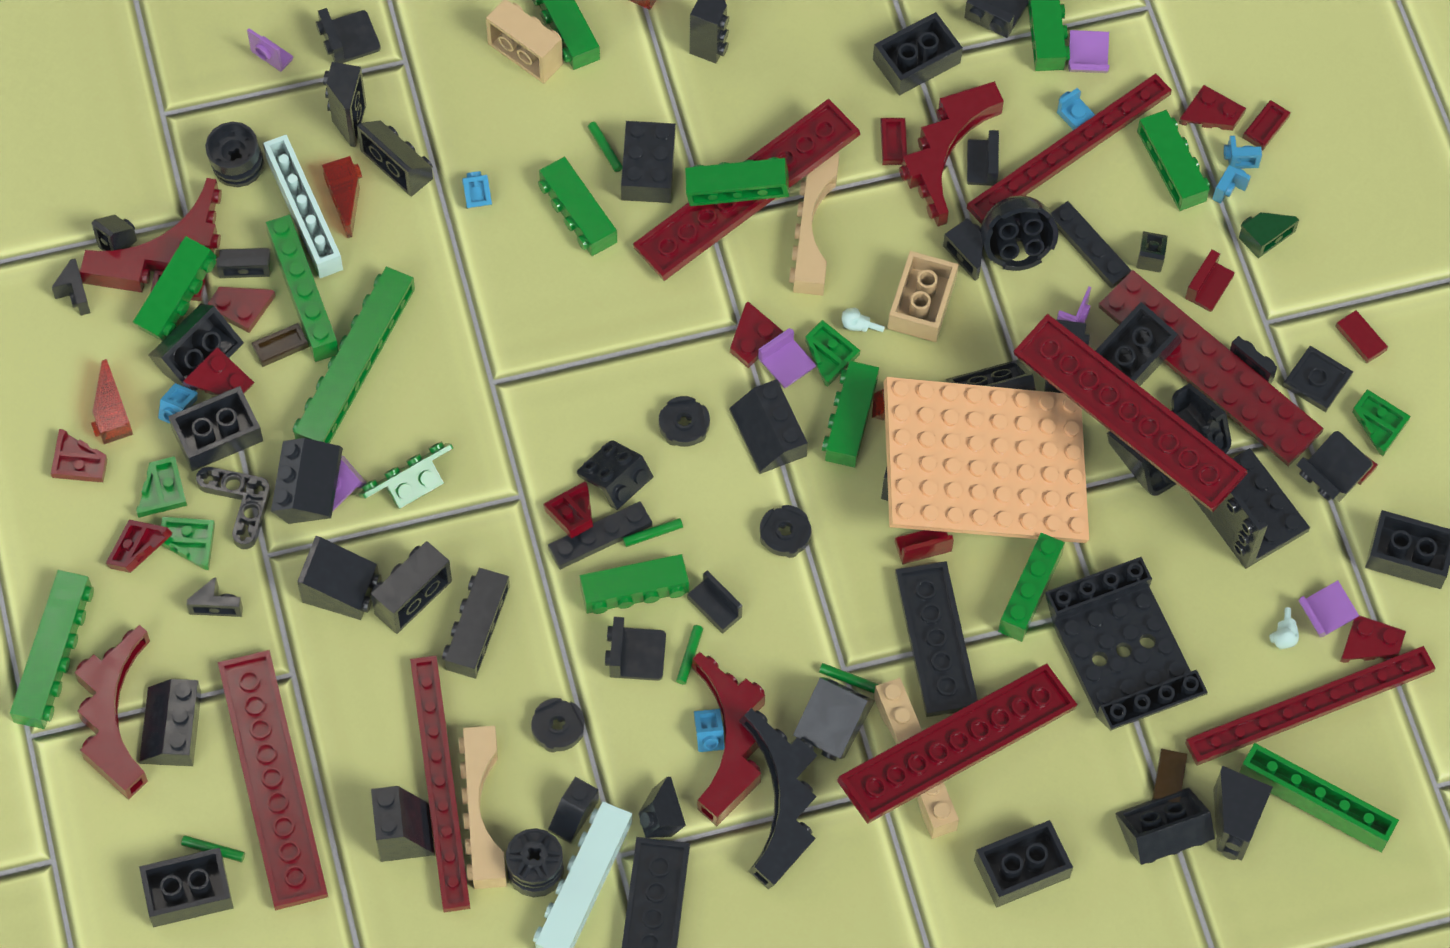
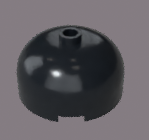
M1012 196L999 201L987 212L981 226V239L990 261L1003 266L1005 270L1021 271L1042 263L1041 259L1051 249H1055L1058 241V227L1052 213L1041 201L1029 196ZM1021 241L1026 254L1029 256L1024 260L1014 261L1013 259L1020 252L1017 242Z

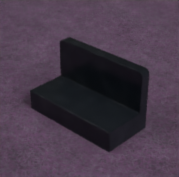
M989 130L988 140H968L967 184L995 185L999 174V130Z
M269 248L221 249L217 258L219 278L270 277Z
M708 570L703 573V581L687 594V599L722 634L742 618V604Z

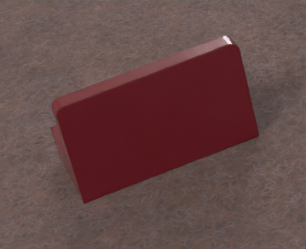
M1211 249L1188 286L1185 296L1186 300L1209 312L1213 311L1235 274L1234 271L1218 263L1220 253Z
M922 530L895 538V545L902 565L952 552L954 542L953 536L948 535L947 532Z

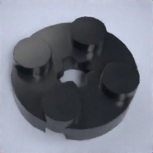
M689 396L676 397L668 401L663 410L661 409L659 413V430L669 445L688 447L705 440L710 427V415L708 409L696 402L695 398ZM681 417H686L688 421L691 420V423L687 426L678 424L681 421Z
M783 505L782 508L769 510L763 516L760 523V541L771 553L794 558L810 542L811 525L806 513L801 509L791 505ZM786 526H789L791 534L782 535L779 528L784 529Z
M561 698L546 700L536 708L535 714L532 717L531 730L533 737L548 752L554 753L556 751L568 750L574 747L584 735V716L580 708L571 701L570 703L562 701ZM556 719L558 720V722L564 721L565 724L562 726L563 729L557 730L551 728L553 726V721Z

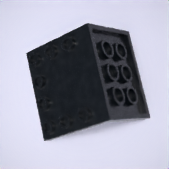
M1251 448L1232 458L1247 470V475L1214 512H1211L1192 497L1245 569L1310 530V526Z

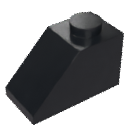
M111 215L95 219L92 222L97 245L103 251L130 248L137 241L134 225L125 218L122 220L117 215Z
M967 218L945 233L943 247L976 281L980 274L983 242L981 239V228Z
M575 776L559 802L548 831L571 844L598 803L599 789Z
M671 777L664 778L652 788L638 813L645 838L672 837L686 826Z

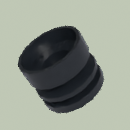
M233 121L222 123L208 135L205 144L206 154L213 172L220 182L227 186L238 188L248 186L258 179L264 168V157L257 137L249 126Z
M534 828L518 833L509 842L506 851L508 878L513 888L522 895L533 898L546 896L555 891L564 874L562 846L557 838L546 830ZM531 856H533L534 858L539 857V860H538V861H537L536 859L530 860V857H531Z

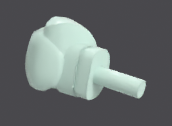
M847 308L842 313L841 320L843 326L850 331L866 332L868 328L880 332L884 331L885 326L870 322V317L862 315L857 308Z
M1289 607L1285 608L1284 620L1278 622L1277 631L1269 635L1271 643H1275L1279 649L1294 647L1299 640L1296 621L1291 618V608Z

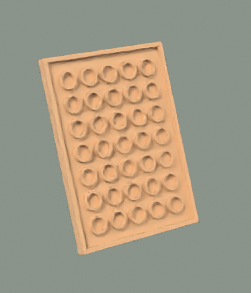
M886 377L884 380L889 527L1038 539L1040 533H1044L1065 542L1086 543L1089 541L1081 407L1063 393Z

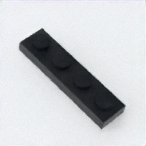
M1069 201L1051 212L1058 230L1111 289L1117 286L1132 271Z
M641 501L593 523L592 528L572 539L567 535L548 544V550L561 570L622 541L623 537L651 527L652 520Z

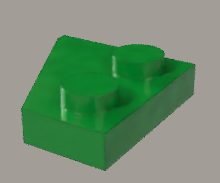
M824 320L819 322L805 337V342L827 387L842 373V369L848 367L849 361H854L860 355V350Z
M1368 389L1352 411L1382 456L1388 451L1411 417Z
M175 456L149 463L147 479L141 491V501L136 509L138 518L187 506Z
M162 517L161 526L168 527L172 532V535L162 546L204 570H209L215 529L214 520Z

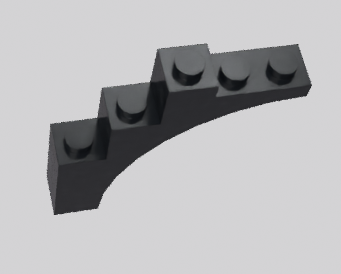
M751 708L739 722L753 736L767 762L774 790V816L765 846L749 872L769 890L816 839L812 835L813 832L810 827L803 822L799 823L796 819L817 797L812 793L813 788L807 782L797 779L816 758L817 754L814 752V747L805 739L801 740L797 737L790 744L787 741V736L781 730L774 729L767 723L768 719L763 713L758 710L754 711Z

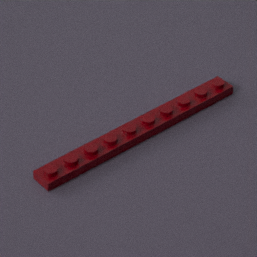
M1155 73L967 203L966 209L982 225L985 215L996 203L1012 196H1026L1171 95L1172 89Z
M1422 646L1188 738L1185 744L1196 766L1431 674L1436 668L1425 647Z
M437 655L410 659L443 912L471 909Z

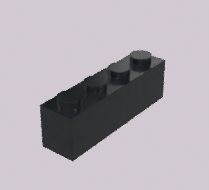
M480 567L476 576H471L468 590H470L468 599L463 598L459 613L462 615L459 622H454L451 630L452 642L450 645L447 644L443 651L442 660H445L447 671L474 679L477 678L510 588L509 576Z

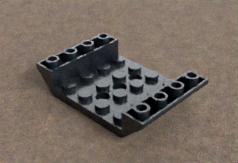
M1142 557L1045 592L1053 627L1096 717L1110 731L1208 694L1197 669L1194 671L1190 670L1150 589L1152 577ZM1150 638L1154 642V646L1152 648H1145L1141 645L1140 640ZM1126 647L1131 654L1128 657H1121L1117 654L1116 649ZM1102 656L1106 659L1107 663L1104 666H1097L1093 663L1092 658Z

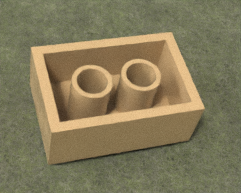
M503 0L486 17L488 44L543 84L563 65L562 38L555 30H549L543 26L538 18L526 14L518 4Z
M910 251L889 314L888 329L937 342L956 282L959 264Z

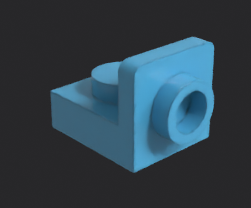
M1078 88L1072 92H1065L1059 98L1057 109L1060 117L1073 130L1095 116L1080 99L1081 91Z
M1230 136L1228 145H1224V159H1228L1230 166L1240 169L1259 168L1262 158L1261 147L1250 145L1236 147L1235 136Z
M1229 165L1215 188L1212 200L1221 204L1225 196H1231L1235 187L1245 191L1251 176L1244 170Z
M481 171L466 173L467 178L462 179V185L464 187L467 209L492 205L488 176L482 175Z
M175 383L160 399L158 418L170 424L168 416L191 407L197 401L198 392Z
M721 710L694 711L698 751L724 750Z

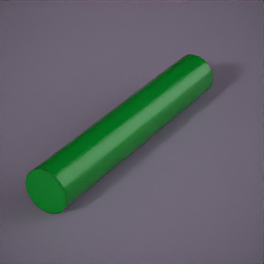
M595 121L589 123L587 126L613 170L615 172L621 171L623 165Z
M678 518L623 537L622 539L625 547H629L681 529L683 524L681 519Z
M693 626L676 682L685 685L692 667V659L695 657L704 629L702 626Z
M822 663L819 670L821 674L871 693L875 692V686L880 685L825 663Z
M186 835L182 838L181 846L199 851L220 847L224 858L243 862L245 852Z

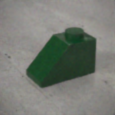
M1260 212L1255 217L1250 216L1243 221L1239 239L1259 259L1295 233L1299 219L1296 216Z

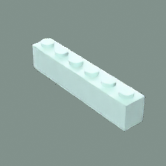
M287 135L264 142L263 146L267 162L319 278L342 271L343 266L339 250Z
M603 801L599 809L595 808L589 820V823L592 825L588 833L584 831L580 837L578 847L581 848L577 856L572 855L568 863L567 870L569 873L566 880H560L556 889L558 897L555 903L550 902L544 915V918H547L543 927H538L534 935L533 942H536V948L575 947L632 825V813Z

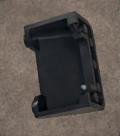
M1190 383L1177 390L1171 399L1172 412L1226 454L1231 447L1232 441L1226 412ZM1111 431L1107 432L1110 446L1149 494L1157 496L1176 485L1174 481Z

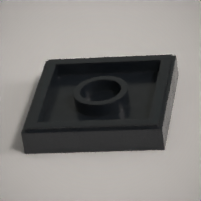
M1309 346L1284 381L1283 387L1322 411L1327 412L1351 378L1353 371L1314 347Z

